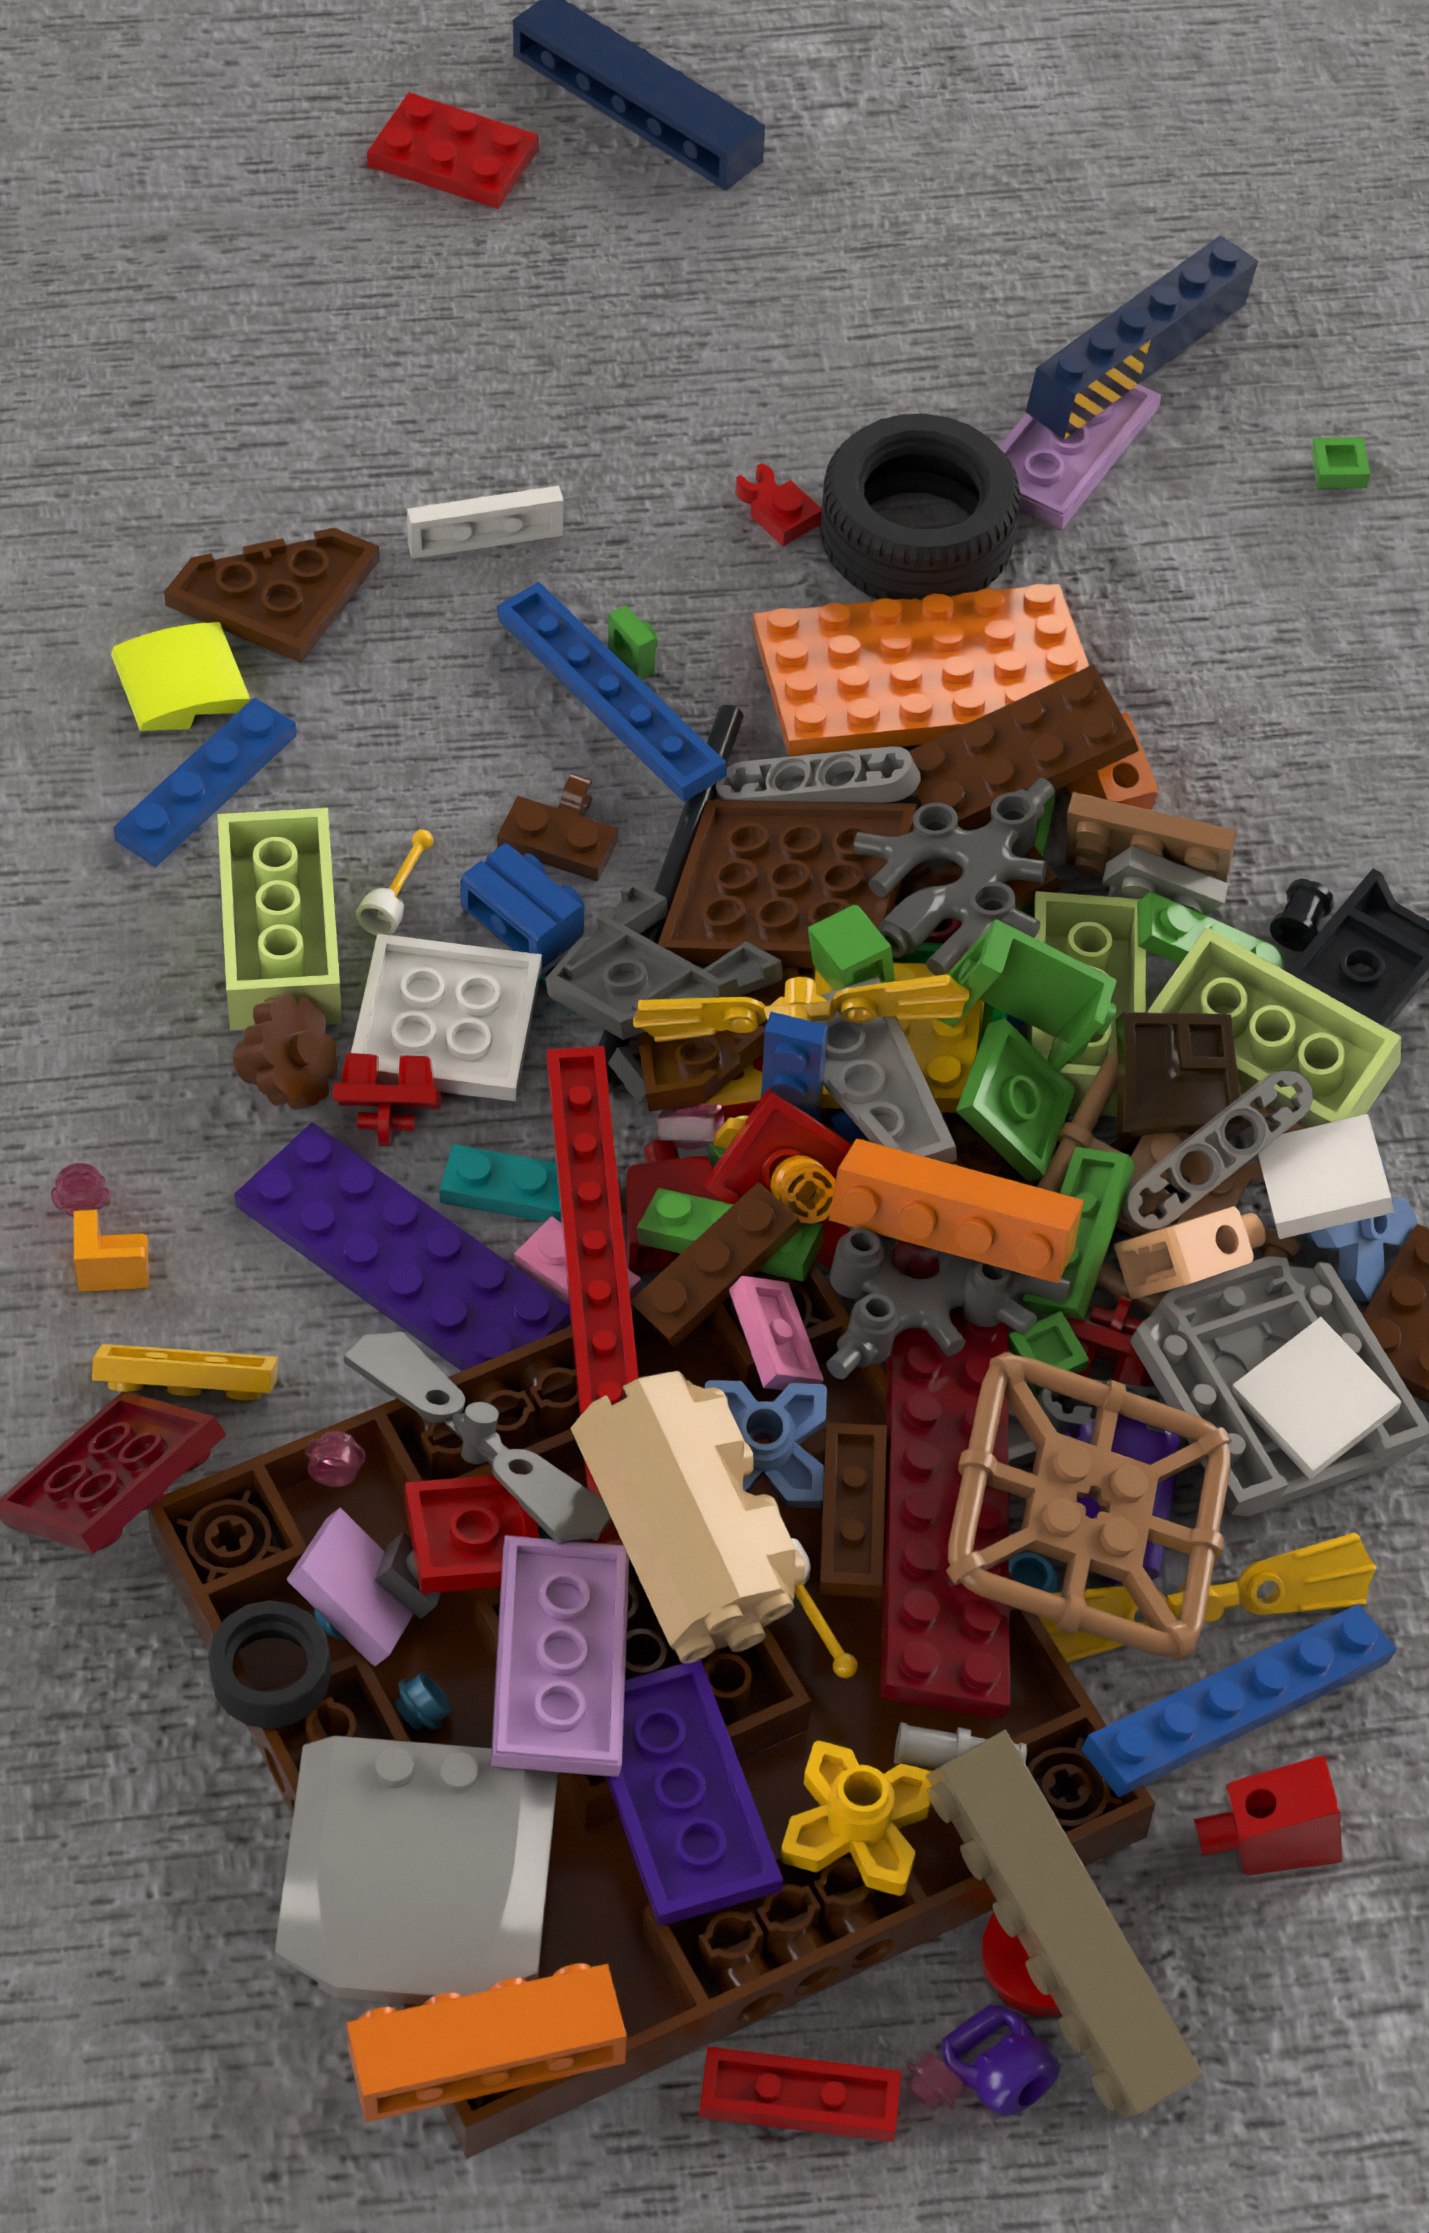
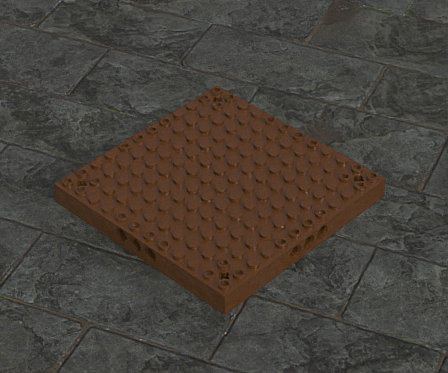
M813 1262L804 1282L756 1271L751 1277L789 1283L824 1379L821 1384L827 1388L826 1422L885 1425L886 1374L880 1364L868 1365L865 1368L856 1366L845 1379L834 1377L827 1368L828 1360L839 1350L838 1340L847 1331L850 1316L816 1262ZM731 1295L674 1349L635 1313L631 1306L639 1378L679 1371L683 1374L686 1381L689 1380L692 1384L705 1389V1384L709 1380L742 1381L757 1402L766 1401L773 1403L784 1391L763 1388ZM571 1326L448 1377L465 1396L464 1409L460 1414L465 1412L469 1404L475 1402H484L494 1406L499 1412L496 1432L500 1435L501 1443L508 1449L528 1450L539 1455L587 1489L584 1457L570 1429L580 1417ZM397 1398L166 1494L157 1505L147 1509L151 1539L208 1651H210L213 1635L226 1617L249 1604L269 1600L291 1603L312 1614L315 1618L314 1607L288 1582L287 1578L324 1521L337 1509L341 1508L385 1552L387 1545L402 1532L411 1538L404 1500L405 1482L492 1476V1465L488 1461L482 1464H471L465 1461L461 1456L463 1440L453 1433L445 1422H429ZM825 1427L799 1445L822 1465L824 1464ZM765 1439L756 1441L759 1444L772 1443L769 1440ZM762 1477L749 1494L754 1496L766 1494L773 1497L776 1501L779 1514L791 1539H797L808 1555L811 1569L809 1579L804 1585L843 1651L853 1655L858 1663L856 1673L850 1678H841L835 1674L833 1670L834 1658L795 1594L792 1601L794 1608L785 1616L763 1627L766 1636L760 1643L740 1652H732L728 1645L724 1648L715 1649L708 1656L701 1659L783 1878L782 1891L658 1927L605 1776L558 1772L538 1979L551 1977L559 1969L572 1964L582 1963L588 1964L591 1967L608 1964L627 2035L626 2063L441 2105L440 2108L466 2159L993 1910V1903L997 1901L984 1878L978 1880L971 1873L960 1851V1846L964 1844L952 1821L946 1823L940 1818L932 1803L926 1819L898 1829L915 1850L914 1864L906 1892L901 1896L866 1887L850 1852L817 1873L784 1864L781 1861V1850L790 1818L820 1807L819 1803L803 1784L807 1763L813 1744L816 1741H823L852 1749L859 1765L874 1767L882 1774H885L899 1765L894 1764V1751L901 1722L907 1723L910 1726L956 1733L958 1727L970 1729L971 1736L989 1739L1006 1729L1014 1744L1023 1743L1027 1745L1025 1764L1084 1867L1146 1838L1156 1803L1144 1785L1118 1797L1081 1750L1089 1734L1107 1725L1039 1617L1009 1606L1010 1707L1003 1719L881 1699L882 1594L881 1598L820 1595L822 1506L820 1508L786 1507ZM591 1538L580 1539L576 1542L592 1543ZM226 1548H234V1551L227 1552ZM629 1562L625 1680L683 1664L676 1650L670 1647L632 1562ZM1009 1571V1579L1015 1581L1014 1577ZM501 1587L441 1592L437 1606L420 1619L413 1614L390 1655L376 1666L371 1664L346 1639L339 1640L326 1634L330 1652L331 1676L327 1694L315 1711L295 1724L274 1729L246 1725L292 1817L294 1815L302 1750L305 1744L332 1736L492 1748ZM271 1637L253 1641L242 1648L234 1657L232 1668L234 1677L242 1685L251 1690L272 1692L286 1689L299 1681L306 1673L308 1661L302 1647L286 1639ZM420 1672H423L430 1676L444 1691L453 1710L441 1720L442 1727L440 1729L431 1730L424 1726L420 1730H416L402 1717L395 1704V1701L401 1697L398 1683L402 1679L410 1681ZM910 1765V1766L917 1767V1768L924 1769V1770H928V1771H931V1772L935 1770V1769H932V1768H926V1767H920V1766ZM1061 1795V1798L1056 1800L1053 1796ZM1072 1798L1075 1802L1067 1803V1800ZM388 2003L389 2007L397 2011L421 2006Z

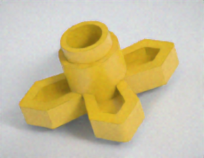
M816 1741L813 1744L807 1763L803 1784L819 1803L820 1807L790 1818L782 1844L781 1861L784 1864L817 1873L850 1852L866 1887L898 1896L903 1895L906 1892L914 1864L915 1850L898 1829L927 1818L931 1805L928 1789L932 1786L926 1775L931 1771L901 1763L885 1774H882L874 1767L859 1765L852 1749L823 1741Z

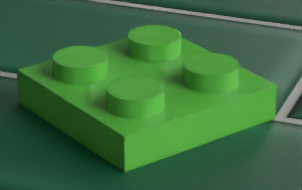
M1004 1018L987 1025L956 1112L1027 1181H1031L1046 1175L1058 1141L1057 1135L1064 1124L1076 1088Z

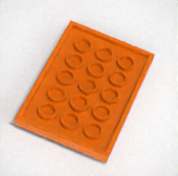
M1033 584L1028 587L999 590L982 589L977 592L962 593L961 595L951 597L936 593L927 595L923 600H918V598H883L873 602L852 604L830 603L820 607L778 608L773 611L753 613V632L788 757L891 746L923 745L1089 666L1059 584Z

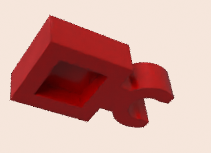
M763 463L756 466V481L758 482L756 484L748 482L742 475L736 477L735 492L737 497L741 501L751 504V517L782 546L821 525L822 508L792 480L781 486L777 485L774 482V472L769 466Z

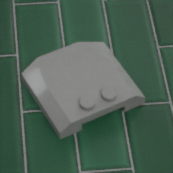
M1267 1256L1247 1265L1171 1289L1145 1322L1143 1321L1130 1340L1167 1406L1196 1415L1213 1424L1217 1429L1224 1427L1232 1441L1228 1444L1231 1468L1224 1503L1232 1515L1249 1517L1389 1466L1426 1444L1429 1439V1423L1330 1263L1318 1262L1314 1269L1289 1266L1287 1258ZM1322 1317L1402 1402L1398 1412L1310 1480L1234 1399L1231 1389L1232 1385L1318 1318ZM1187 1438L1190 1445L1195 1443V1441ZM1206 1459L1201 1461L1204 1469L1206 1468Z
M332 1736L303 1745L275 1945L276 1963L287 1970L290 1965L318 1981V1988L337 1999L424 2005L431 1997L443 1993H458L461 1996L488 1991L495 1983L510 1978H522L526 1982L537 1980L558 1772L491 1767L492 1748Z

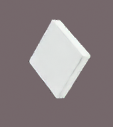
M1368 1114L1284 1133L1258 1153L1279 1239L1394 1213L1392 1197Z
M1322 1317L1318 1318L1232 1385L1231 1389L1234 1399L1310 1480L1398 1412L1402 1402Z

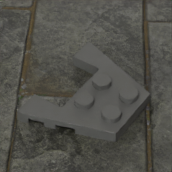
M632 880L621 890L622 900L615 908L606 907L597 918L599 927L590 938H580L545 978L548 997L625 1040L646 1032L641 1028L633 1026V1018L637 1012L639 1000L739 997L783 979L781 960L746 941L705 969H701L640 935L668 916L666 897Z

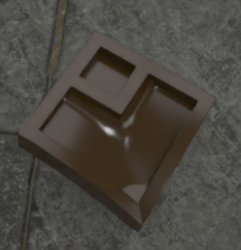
M1122 1012L1115 1019L1118 1055L1116 1138L1198 1131L1240 1097L1231 1014ZM1242 1116L1231 1118L1227 1122L1225 1130H1236L1243 1124Z

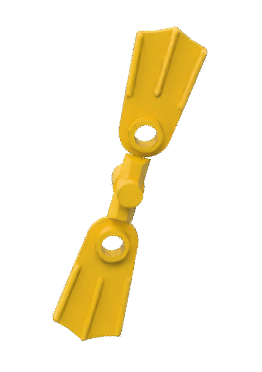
M945 974L846 988L838 991L833 996L832 1003L816 994L817 984L814 980L806 977H794L785 982L784 997L778 998L770 1006H765L762 1002L747 997L639 1000L638 1009L633 1018V1026L648 1032L654 1037L655 1042L715 1035L717 1031L724 1030L735 1033L752 1032L766 1018L768 1020L770 1012L811 1022L832 1020L836 1015V1011L841 1014L844 1020L851 1023H868L876 1017H896L898 1020L960 1018L963 1014L964 1005L969 999V990L958 984L950 975Z
M1351 1533L1277 1555L1249 1565L1241 1573L1238 1581L1214 1586L1210 1584L1204 1621H1216L1222 1616L1224 1610L1240 1607V1603L1247 1611L1256 1615L1348 1608L1357 1604L1365 1606L1369 1585L1377 1567L1367 1554L1357 1533ZM1186 1579L1181 1583L1179 1593L1167 1595L1168 1601L1162 1592L1158 1590L1176 1619H1179ZM1267 1581L1274 1582V1590L1271 1595L1266 1598H1257V1590L1262 1583ZM1124 1586L1086 1589L1084 1591L1083 1598L1085 1599L1086 1606L1135 1622L1134 1616L1138 1607ZM1056 1592L1051 1594L1061 1597L1062 1592ZM1038 1616L1067 1663L1124 1646L1123 1644L1079 1629L1073 1634L1056 1628V1621ZM1144 1621V1622H1136V1623H1139V1624H1142V1625H1145V1626L1150 1627L1149 1624L1147 1623V1621Z

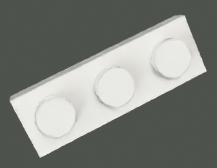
M552 486L529 489L520 492L408 508L407 530L411 557L415 559L563 536L564 500L560 487Z

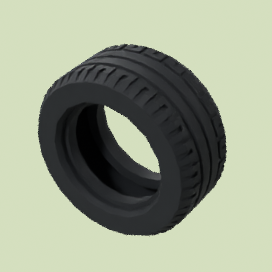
M901 414L880 419L851 435L849 439L845 440L837 448L829 461L824 478L820 530L823 548L833 567L844 579L866 595L877 600L883 598L911 600L918 598V600H923L924 597L930 594L939 593L951 597L985 589L1003 572L1012 554L1020 501V487L1016 471L1006 454L988 436L966 423L932 414ZM898 493H928L954 502L965 510L969 517L961 523L941 529H911L885 520L873 511L870 505L878 499Z

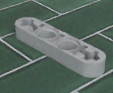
M891 746L734 763L726 768L727 776L716 783V790L722 800L885 803L895 802L908 797L917 789L921 779L920 772L908 750L902 747ZM847 771L855 772L853 778L846 784L838 787L830 786L833 779L839 774ZM797 776L805 777L799 787L791 791H781L782 786L789 779Z
M1291 1070L1274 1072L1260 1080L1128 1186L1122 1204V1212L1126 1220L1134 1227L1142 1230L1161 1229L1173 1222L1306 1115L1313 1101L1312 1088L1308 1080L1300 1073ZM1275 1084L1281 1088L1293 1086L1296 1093L1292 1095L1290 1100L1294 1108L1291 1111L1288 1107H1281L1267 1115L1265 1118L1274 1125L1269 1130L1263 1115L1251 1107L1250 1102L1255 1100L1257 1108L1265 1107L1277 1097V1092L1274 1089ZM1235 1116L1245 1117L1254 1128L1253 1140L1244 1149L1232 1147L1225 1137L1226 1124ZM1191 1151L1201 1153L1207 1158L1210 1171L1208 1177L1199 1185L1188 1183L1180 1173L1182 1158ZM1166 1171L1171 1185L1185 1195L1184 1199L1179 1201L1177 1193H1170L1157 1204L1158 1210L1161 1213L1158 1218L1154 1214L1141 1216L1138 1208L1142 1205L1143 1200L1139 1193L1142 1190L1147 1194L1156 1193L1169 1183L1160 1177V1174Z

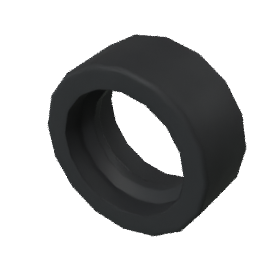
M269 1600L242 1607L226 1617L214 1633L208 1655L214 1694L224 1710L233 1718L253 1727L274 1729L288 1726L313 1713L326 1696L331 1676L330 1652L325 1631L312 1614L291 1603ZM272 1637L289 1640L303 1648L308 1661L306 1673L299 1681L286 1689L272 1692L251 1690L239 1683L234 1677L232 1668L234 1657L242 1648L253 1641Z

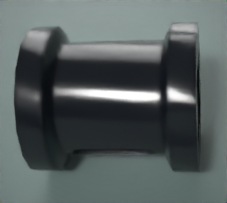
M1301 878L1294 880L1289 885L1286 891L1287 903L1283 912L1278 913L1270 924L1271 936L1277 943L1287 949L1303 952L1317 936V927L1321 919L1329 915L1334 906L1333 894L1327 887L1319 882Z

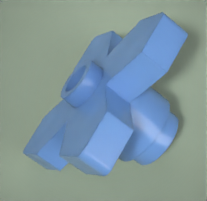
M1381 1158L1382 1165H1383L1384 1172H1385V1170H1386V1165H1385L1383 1159ZM1392 1197L1394 1213L1303 1234L1309 1243L1316 1244L1322 1250L1339 1251L1338 1277L1353 1301L1371 1302L1385 1278L1383 1245L1404 1246L1416 1226L1417 1218L1405 1198Z
M707 1381L705 1389L715 1387L724 1392L729 1409L744 1441L749 1445L753 1453V1471L748 1477L743 1478V1491L749 1493L763 1477L786 1507L820 1508L823 1501L824 1465L799 1445L825 1427L826 1386L823 1384L790 1383L772 1403L766 1401L757 1402L742 1381ZM765 1439L769 1440L772 1443L759 1444L756 1441Z

